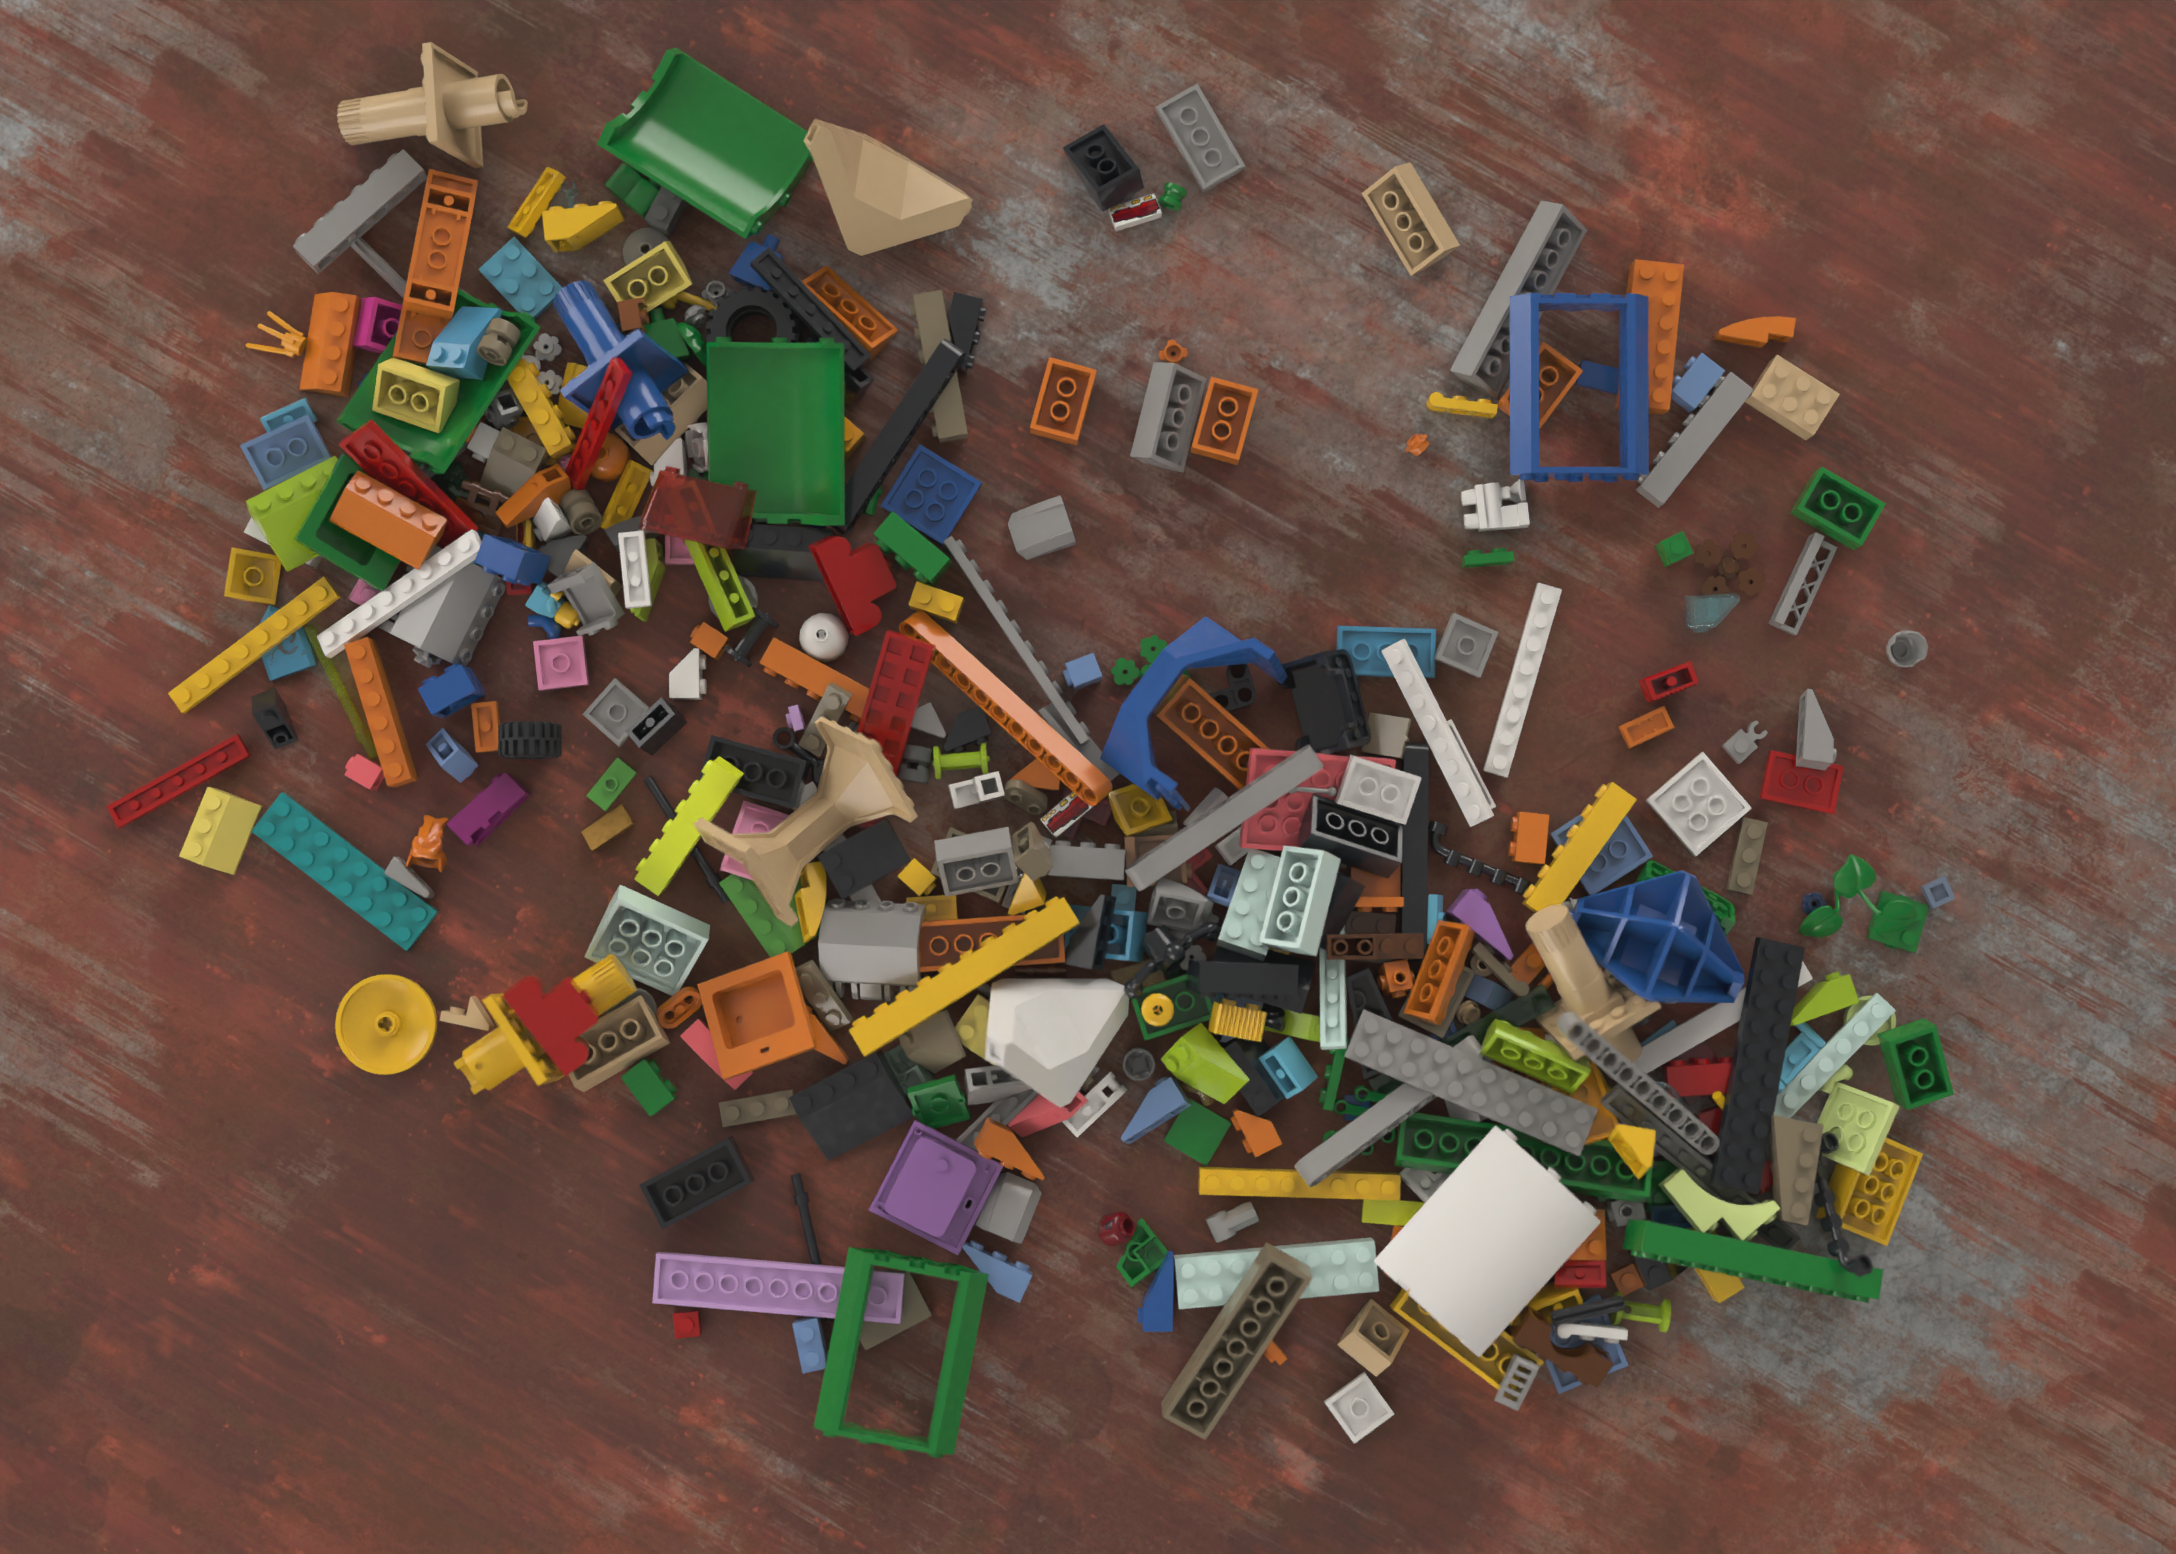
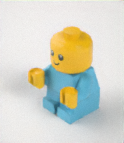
M543 581L541 584H538L525 606L538 614L550 618L554 617L558 624L567 629H570L573 625L577 626L581 620L571 603L562 598V596H566L564 591L552 594L546 582Z

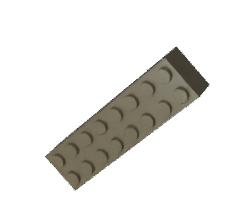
M1265 1243L1162 1400V1417L1204 1440L1207 1439L1311 1282L1312 1275L1307 1264L1271 1244Z

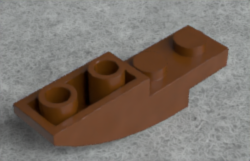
M1423 933L1326 935V960L1424 958Z

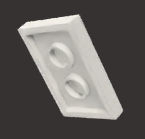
M1350 755L1335 803L1406 825L1422 778Z

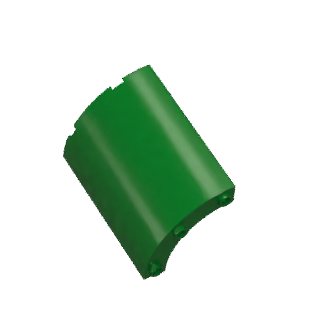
M678 48L668 49L651 77L655 81L648 92L642 90L631 104L630 108L632 111L629 114L625 115L622 113L606 123L597 145L741 237L747 239L752 235L757 236L763 226L775 215L780 207L788 205L792 197V191L805 174L811 162H814L812 154L804 143L808 131Z
M458 288L453 317L462 306L499 307L493 303L486 304ZM502 310L500 318L511 322L520 330L519 340L515 347L512 348V353L506 365L498 366L487 363L483 380L455 378L460 380L457 403L440 433L372 411L378 364L393 357L396 332L336 422L349 431L354 432L372 419L420 469H423L426 465L429 467L428 470L430 472L444 474L541 327L535 323L536 319L528 313H513ZM412 363L414 365L434 371L428 366Z
M716 337V342H706L708 511L713 522L718 524L752 523V518H754V522L776 524L845 525L844 343H834V338H819V343H787V338H772V343L731 342V337Z

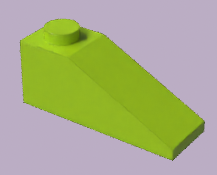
M1839 971L1824 975L1826 980L1817 982L1794 1007L1790 1026L1859 1003L1850 974L1840 975Z
M1283 1009L1286 1025L1282 1032L1264 1026V1030L1320 1042V1016L1307 1013L1299 1014Z

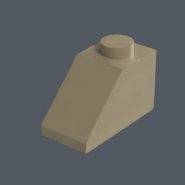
M1031 821L1014 833L1012 839L1014 863L1029 878L1035 881L1040 876L1047 875L1051 868H1053L1052 853L1037 827Z

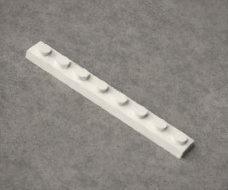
M471 529L426 560L419 570L413 569L384 589V591H381L317 635L324 655L329 658L334 657L345 649L344 644L357 641L474 561L482 542L478 533Z
M1539 582L1536 585L1484 764V772L1508 778L1562 589Z
M1402 639L1381 650L1469 826L1472 827L1493 817L1494 814L1406 640Z

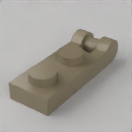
M1475 942L1472 945L1470 951L1511 993L1517 996L1528 994V984L1523 981H1517L1510 974L1513 971L1512 968L1503 960L1499 962L1493 956L1495 951L1486 942L1483 944Z

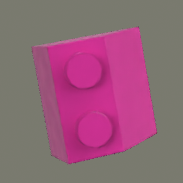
M377 297L362 298L353 346L382 354L398 330L402 305Z

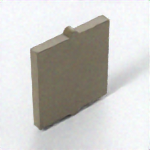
M1370 713L1368 724L1371 732V741L1368 745L1362 746L1361 752L1403 759L1405 745L1409 741L1408 732L1411 719Z

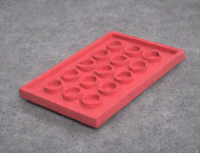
M1250 748L1246 786L1297 751ZM1315 753L1324 766L1297 786L1322 789L1334 787L1338 794L1350 755ZM1356 756L1395 769L1396 760ZM1295 791L1292 794L1285 793L1241 823L1239 847L1279 851L1283 850V846L1298 847L1299 829L1311 796L1315 794L1335 801L1337 794L1330 797L1328 794Z

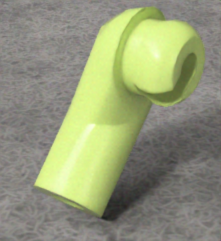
M1843 1064L1819 1090L1831 1094L1835 1082L1851 1079L1853 1070L1848 1065Z

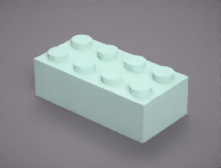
M1283 846L1259 940L1260 943L1276 950L1317 955L1340 858L1322 850Z
M1249 848L1217 941V946L1264 961L1269 946L1260 943L1259 940L1281 857Z

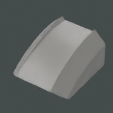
M1061 495L1013 513L1008 522L1016 551L1026 560L1076 545Z
M1161 877L1156 881L1151 895L1147 924L1155 926L1165 925L1169 929L1191 932L1208 922L1214 903L1184 884Z
M1009 1172L1000 1173L982 1207L976 1226L1022 1244L1041 1197V1191L1031 1181Z

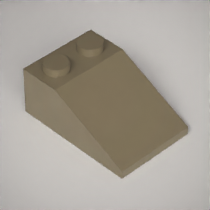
M502 427L480 480L481 486L493 491L495 489L503 491L502 494L511 497L535 473L545 469L547 461L551 456L546 448ZM478 496L488 502H491V500Z

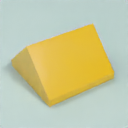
M1619 1124L1607 1139L1639 1180L1652 1166L1656 1131Z

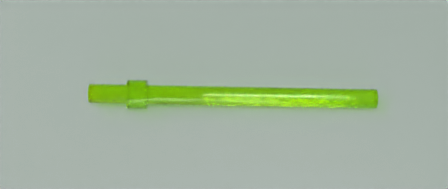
M309 625L305 627L304 630L356 731L354 735L358 743H362L369 759L376 758L378 754L371 740L372 735L369 729L364 727L331 659L324 655L314 626Z

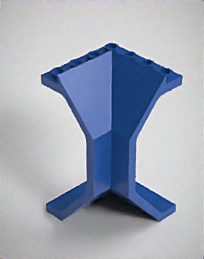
M1205 616L1162 650L1124 701L1100 759L1155 799L1159 800L1163 795V798L1177 810H1180L1182 807L1189 811L1191 807L1175 789L1178 784L1157 770L1148 726V720L1186 669L1252 663L1281 684H1283L1288 676L1273 650L1255 638L1241 641Z

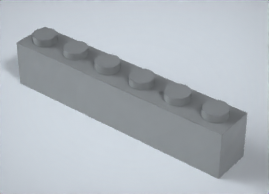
M404 149L399 153L391 155L387 160V164L381 169L374 170L363 185L356 186L347 199L336 203L331 213L326 217L319 218L315 222L314 228L308 233L301 234L296 239L293 247L297 254L317 274L321 273L427 179L424 169Z
M1732 372L1728 373L1725 377L1721 375L1713 386L1715 390L1710 396L1706 394L1699 403L1698 407L1700 409L1696 414L1690 413L1683 421L1682 425L1685 428L1681 433L1675 432L1668 440L1667 444L1670 447L1666 452L1660 451L1653 459L1652 463L1655 465L1650 470L1649 475H1641L1639 480H1637L1640 484L1635 490L1659 508L1666 502L1754 391L1753 388Z

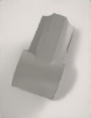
M1251 1201L1245 1202L1229 1211H1220L1206 1218L1216 1243L1232 1237L1236 1234V1231L1259 1221Z

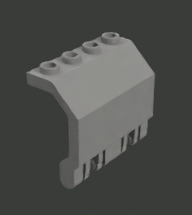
M435 546L426 560L441 551L442 548ZM469 563L402 609L399 615L396 613L390 617L395 620V623L386 620L377 627L452 664L467 666L479 640L483 636L489 619L494 614V609L500 597L505 592L506 581L498 575L483 571V568L476 564ZM407 566L405 571L410 572L415 568Z
M841 898L828 900L823 911L818 940L819 966L821 973L839 998H844L845 983H851L852 999H859L861 997L863 1000L883 1001L885 996L886 1001H891L894 995L893 986H900V993L906 989L911 992L918 988L916 983L922 980L919 967V937L921 924L926 915V905H918L915 902L895 904L892 901H882L880 903L869 902L868 900L845 901Z

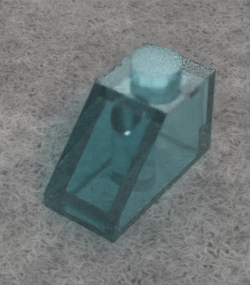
M1735 593L1685 596L1686 626L1693 629V632H1708V628H1715L1740 602V596Z

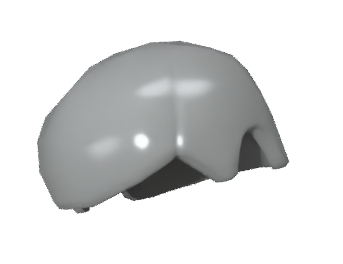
M1904 630L1897 632L1888 640L1886 645V654L1889 661L1897 667H1914L1916 663L1924 660L1927 656V641L1923 635L1916 631Z

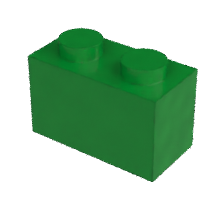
M645 1058L622 1075L621 1079L651 1117L678 1096L675 1094L677 1091L675 1085L669 1079L665 1080L660 1074L662 1072L660 1065L654 1059Z

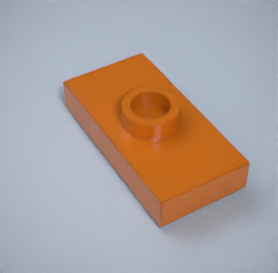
M1662 706L1618 728L1628 749L1675 727L1665 706Z

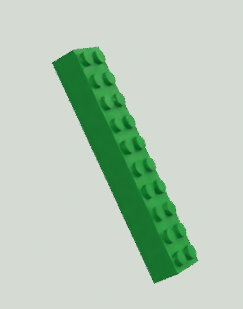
M1414 1113L1399 1124L1394 1166L1452 1174L1487 1134L1497 1126L1503 1132L1507 1128L1518 1138L1515 1143L1544 1169L1552 1168L1561 1177L1559 1182L1572 1193L1645 1203L1650 1197L1652 1166L1638 1180L1609 1141L1600 1140L1585 1145L1580 1156H1576L1503 1125L1422 1113Z
M1627 1219L1623 1249L1631 1250V1256L1853 1301L1869 1303V1298L1879 1300L1883 1269L1873 1267L1870 1274L1858 1277L1854 1273L1845 1271L1840 1265L1839 1260L1649 1221Z

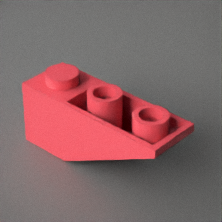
M1078 1091L1071 1103L1060 1108L1039 1094L1007 1125L1023 1138L1071 1118L1088 1100Z

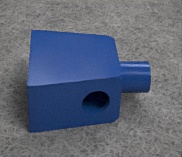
M767 234L763 245L751 241L729 272L732 280L752 289L755 286H762L765 291L771 289L752 269L750 263L768 247L784 262L783 256L776 252L781 240Z

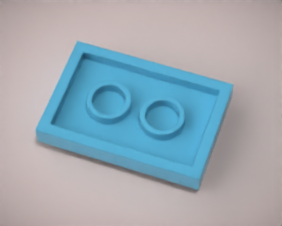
M515 237L478 269L518 312L528 313L535 319L554 302L556 294L563 289Z

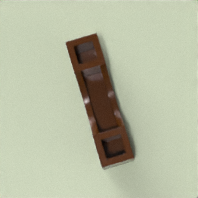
M1526 1305L1509 1328L1513 1342L1522 1349L1529 1348L1539 1359L1543 1361L1548 1359L1553 1362L1560 1371L1574 1374L1576 1379L1584 1385L1589 1383L1597 1388L1614 1365L1610 1354L1589 1341L1574 1348H1564L1554 1344L1550 1340L1552 1328L1548 1318Z

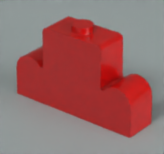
M834 535L826 536L810 544L808 547L849 634L858 636L878 625L882 616L881 610L877 605L872 604L871 601L896 588L895 580L890 572L892 568L891 563L885 555L883 556L877 544L865 543L851 551L850 543L847 539Z
M526 976L505 990L503 998L566 1077L587 1060L589 1044L587 1040L579 1035L598 1022L599 1012L592 1004L594 1000L586 989L581 990L572 977L565 978L546 993H542L543 985L541 981L536 977Z

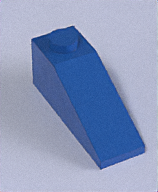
M1173 1251L1166 1253L1142 1299V1308H1137V1323H1142L1143 1332H1173Z

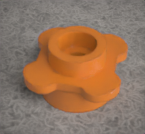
M1169 340L1165 349L1159 352V359L1180 365V361L1187 357L1188 350L1182 348L1175 340Z
M1422 433L1413 435L1408 440V446L1405 451L1412 453L1414 456L1420 455L1429 445V442L1426 440L1428 435H1423Z

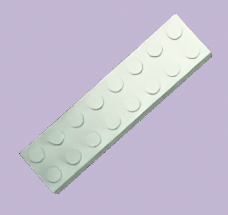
M1371 1237L1274 1246L1310 1267L1312 1280L1300 1298L1379 1291L1377 1264L1374 1262L1376 1259L1375 1241ZM1263 1247L1174 1255L1179 1309L1225 1305Z

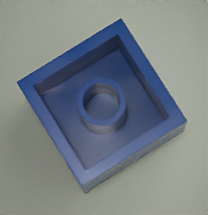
M484 534L475 563L482 565V570L487 573L503 575L502 579L513 584L518 582L530 586L531 583H542L551 556L512 539Z
M458 664L444 670L445 674L438 678L432 676L422 682L423 686L418 688L431 715L443 719L487 695L473 669L464 665L458 666Z

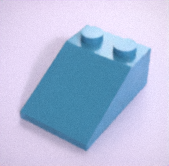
M462 306L432 343L426 366L438 373L453 378L483 380L488 362L480 357L476 349L482 337L486 335L485 332L491 320L500 318L502 310L500 308Z
M1069 905L1080 924L1092 908L1089 906ZM1114 909L1105 958L1143 962L1144 950L1140 944L1146 935L1148 913ZM1079 925L1066 933L1064 945L1065 952L1067 946L1069 945L1070 938L1075 933Z

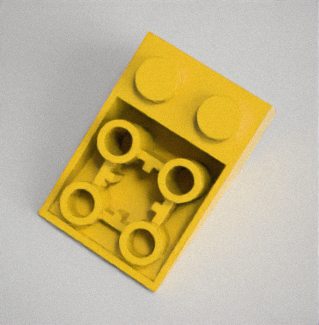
M602 201L595 206L576 204L573 208L567 209L561 206H553L548 211H542L545 241L554 253L580 250L625 220L617 204H613L611 201Z

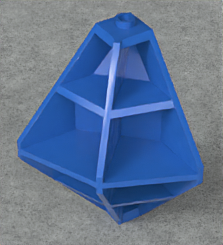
M1681 870L1586 896L1577 900L1573 911L1569 910L1595 961L1642 998L1652 1002L1734 1003L1744 984V971L1694 875Z

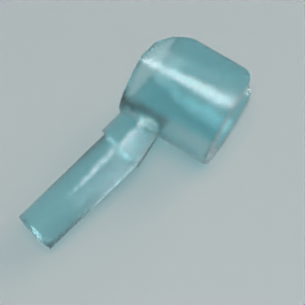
M563 181L561 189L567 197L569 208H573L575 205L574 197L578 194V188L575 182L572 181V189L566 190V185Z

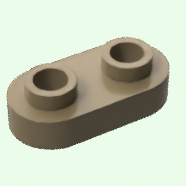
M1014 779L1005 783L1004 797L1008 801L1032 815H1038L1046 811L1048 798L1044 793L1021 780Z

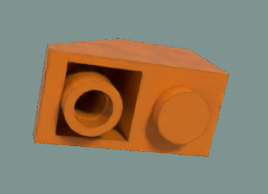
M1237 1108L1232 1110L1234 1117L1231 1118V1121L1236 1131L1242 1130L1246 1138L1242 1140V1143L1248 1154L1253 1152L1254 1156L1257 1157L1282 1145L1269 1119L1257 1117V1115Z

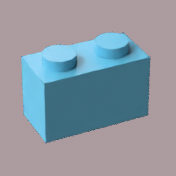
M1290 1036L1272 1046L1258 1058L1286 1099L1301 1092L1318 1078Z

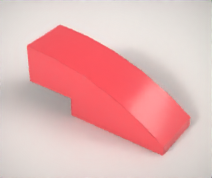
M697 1019L680 1037L722 1078L709 1026L702 1019ZM753 1071L724 1081L736 1090L753 1074Z

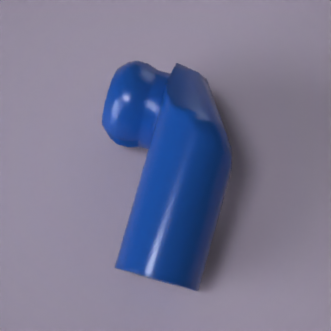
M544 615L528 616L529 627H543L548 633L547 637L549 639L560 638L561 625L554 620V617L550 618Z

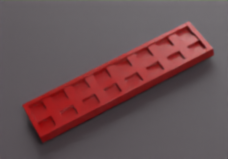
M887 630L857 734L861 733L865 738L869 740L874 739L882 748V754L892 765V771L897 777L936 645ZM885 816L855 826L867 829L884 820Z

